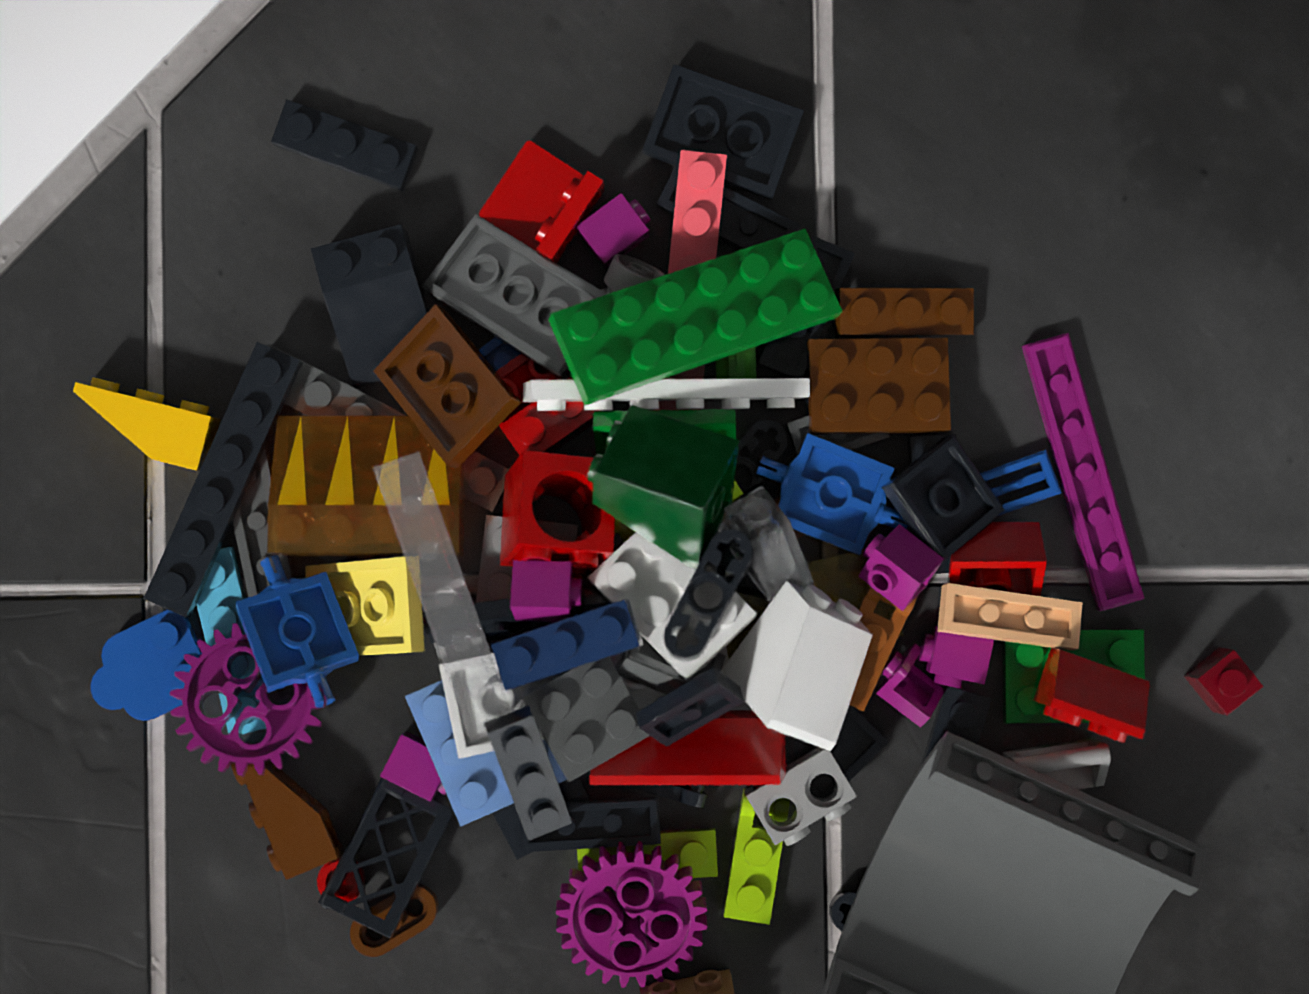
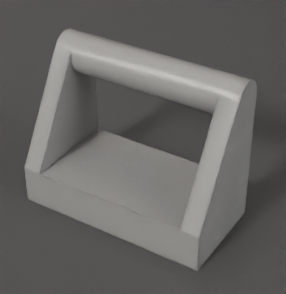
M1094 738L1002 752L1003 757L1077 790L1104 786L1111 761L1108 745Z

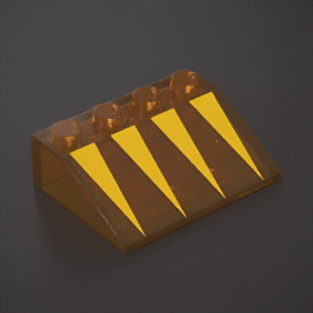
M278 416L268 500L267 553L278 556H464V462L457 469L446 465L409 416Z

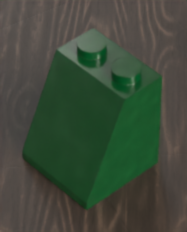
M631 404L623 420H616L613 423L604 454H596L590 465L588 481L593 482L592 503L688 567L697 569L733 500L739 440Z

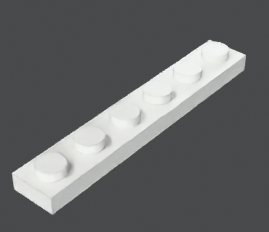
M661 379L586 405L584 410H613L612 401H630V406L632 404L647 410L659 409V401H676V409H704V400H722V409L750 408V400H766L767 408H795L794 399L810 397V379ZM531 380L523 383V402H537V411L566 410V402L582 401L574 380Z

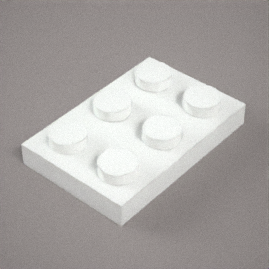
M636 532L600 565L588 579L611 604L629 599L639 633L689 682L757 617V613L735 593L704 653L699 658L688 662L673 658L667 652L664 644V630L696 569L688 567ZM710 565L707 567V572L716 573ZM713 583L701 584L694 593L696 603L707 609L716 607L723 597L721 589ZM688 607L683 612V614L691 615V621L684 632L675 630L673 633L678 640L677 648L684 650L688 644L696 647L699 643L694 638V630L699 620L706 626H709L711 619H703L696 616Z

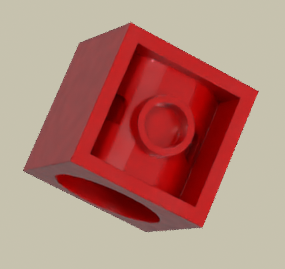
M523 450L505 475L500 550L501 566L513 567V560L571 562L575 578L584 579L587 577V574H592L613 554L615 517L592 503L593 482L588 481V472L593 458ZM542 495L555 496L566 501L579 516L582 534L573 542H564L552 538L536 522L532 503Z

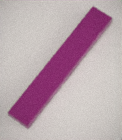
M1069 333L1022 346L1023 354L1097 611H1104L1143 600L1145 598Z

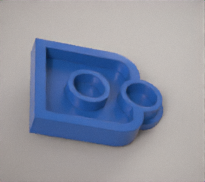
M167 609L109 638L102 649L101 657L104 666L96 671L91 681V693L94 700L105 709L118 710L124 708L131 717L141 721L158 718L174 708L182 706L183 700H178L170 695V691L183 689L185 685L184 682L174 675L175 671L189 672L192 668L184 659L185 654L197 658L202 655L197 644L198 638L188 617Z

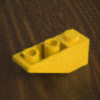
M92 377L90 386L75 382L73 392L149 458L200 471L220 423V419L207 416L208 406L185 400L181 401L180 408L164 405L165 395L138 388L135 397L118 393L120 384Z

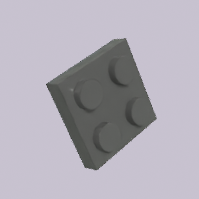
M610 657L574 668L521 698L525 706H530L537 727L568 782L650 736L639 728L636 712L640 710Z

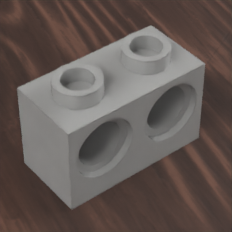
M821 747L813 749L786 765V776L781 785H753L744 790L747 799L773 843L777 845L784 840L787 846L806 837L811 832L808 826L820 818L825 817L827 822L849 811L851 809L849 801L857 797L831 752ZM819 774H829L834 777V790L827 797H815L810 792V783ZM787 798L795 804V811L792 817L782 822L772 819L769 816L771 804L776 799Z

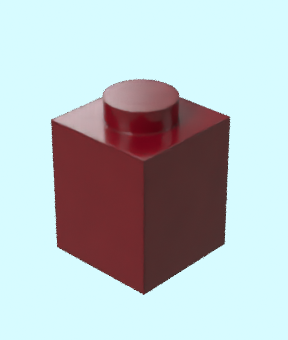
M1221 647L1184 675L1210 710L1228 716L1264 687L1235 650Z

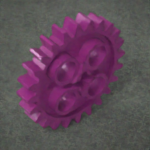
M237 623L232 626V637L227 639L216 629L214 630L216 644L210 647L202 640L197 641L198 647L202 652L199 658L188 654L184 655V659L192 667L190 671H175L174 675L184 682L185 685L183 689L170 691V695L178 700H183V705L174 708L170 713L173 717L186 719V722L180 725L176 732L178 735L193 734L194 737L186 746L190 752L202 746L205 748L201 757L202 763L208 764L216 756L220 757L218 771L222 773L226 772L232 762L236 763L237 773L241 777L245 776L249 764H254L260 776L264 775L265 761L269 760L278 769H282L283 761L281 755L287 752L296 759L300 757L294 745L298 740L312 744L313 740L305 730L307 726L321 727L322 722L312 716V710L326 708V703L324 702V707L316 708L308 684L294 683L295 689L292 700L285 705H276L271 703L269 693L263 682L255 693L256 698L260 701L259 705L255 709L252 706H246L236 720L231 732L228 735H224L222 733L223 727L242 706V702L238 698L239 693L242 690L246 693L252 692L261 678V673L247 636L243 635ZM241 655H249L255 660L254 672L244 679L233 677L231 673L232 662ZM212 694H223L227 699L226 711L217 718L206 717L203 711L205 700ZM251 720H261L267 727L265 738L255 745L246 744L242 738L244 725Z
M638 841L634 852L627 853L623 842H618L617 854L610 855L608 850L602 846L599 847L598 862L585 855L582 863L583 871L574 868L569 870V882L571 884H561L560 897L562 899L556 902V915L560 916L557 918L556 931L564 933L562 935V949L573 948L571 956L573 964L586 959L585 974L587 976L600 969L602 970V983L604 984L613 975H618L622 988L626 987L630 977H636L640 987H645L646 975L652 974L658 982H663L664 968L667 967L672 972L678 974L680 973L679 958L692 962L694 959L692 946H702L703 938L701 931L707 929V915L703 914L707 912L706 897H701V881H691L693 879L692 867L689 865L677 870L679 866L677 854L671 855L664 861L661 859V846L659 845L649 855L644 854L642 841ZM631 881H639L645 884L640 889H631L625 885ZM605 887H612L613 890L617 893V896L611 890ZM594 908H603L606 909L608 913L604 915H594L589 911ZM662 914H668L674 917L672 920L667 922H661L655 919V917ZM646 934L657 943H652L647 938ZM623 941H632L635 942L637 945L631 948L621 947L619 943Z

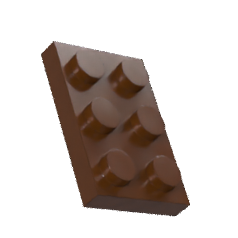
M436 304L373 370L445 464L455 469L521 403L449 313Z
M948 338L809 339L807 341L808 378L810 379V397H808L809 434L948 432L951 430Z

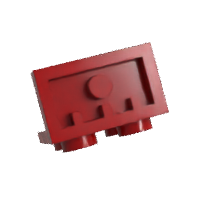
M529 140L525 142L480 210L479 216L557 263L577 234L576 226L588 217L604 193V181L589 171L584 176Z

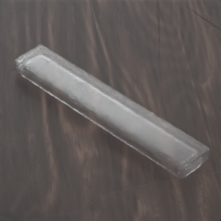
M416 452L373 467L467 733L472 742L488 736L483 722L512 711L420 453Z

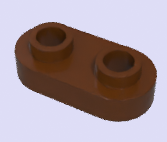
M423 884L418 885L412 899H418L422 902L423 912L413 914L407 907L392 939L384 935L380 938H374L368 933V927L353 921L350 928L352 945L359 953L365 956L378 957L424 931L433 923L438 913V900L435 893ZM395 892L370 906L372 914L385 920L396 898Z

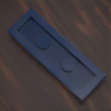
M629 599L491 644L505 690H511L643 646Z

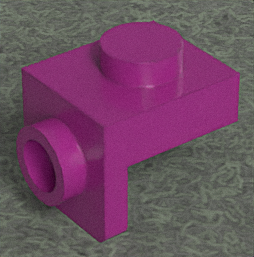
M914 643L903 655L895 651L887 660L881 673L885 676V679L876 694L921 728L931 718L945 689L939 684L934 683V680L913 665L922 650L920 646Z

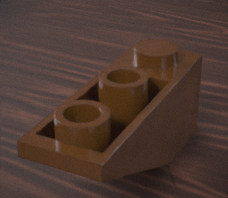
M271 760L265 761V773L261 776L257 773L254 764H249L245 776L241 777L237 773L236 763H231V768L237 782L241 786L246 784L253 802L249 803L251 817L257 828L261 829L264 827L271 845L267 846L269 860L276 872L282 870L286 880L333 861L344 853V848L328 810L285 772L278 769Z

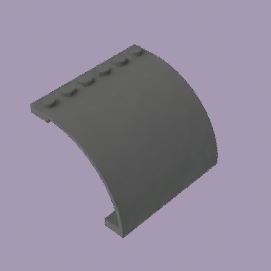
M947 731L914 776L874 851L845 921L822 994H1115L1137 945L1172 890H1177L1188 896L1199 890L1207 848Z

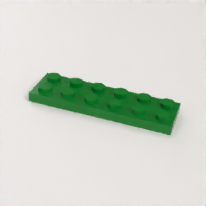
M805 228L552 312L548 321L584 406L836 319L843 311Z

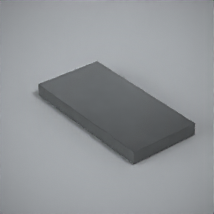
M475 214L421 286L428 295L531 359L561 380H567L571 373L548 321L550 314L606 295V293Z

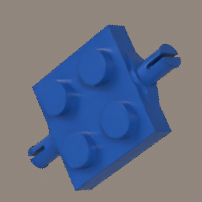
M809 433L805 436L798 456L789 466L769 459L764 455L761 458L759 464L772 468L776 472L758 466L756 474L781 483V498L772 518L774 522L856 555L861 554L868 534L878 523L893 529L899 524L905 529L907 528V525L891 519L893 517L905 522L896 509L885 505L886 494L881 487L888 483L892 477L895 468Z
M278 555L271 556V563L269 557H267L260 564L270 586L257 595L236 601V610L268 693L294 683H307L314 699L315 707H324V700L326 705L335 701L325 676L334 669L357 662L359 660L357 648L327 573L323 572L305 579H287L280 557Z

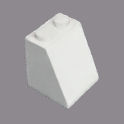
M786 581L721 671L741 687L743 699L766 727L831 751L837 742L873 634L860 621L863 616L862 613L851 603L844 599H839L835 603L823 591L811 584H808L804 589Z

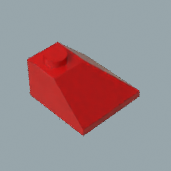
M992 522L951 555L947 583L1041 596L1047 559L1040 523Z

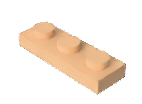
M946 583L942 585L937 632L1076 650L1079 649L1083 602Z

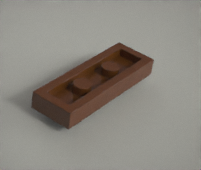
M974 288L835 289L836 298L843 311L835 319V335H974Z

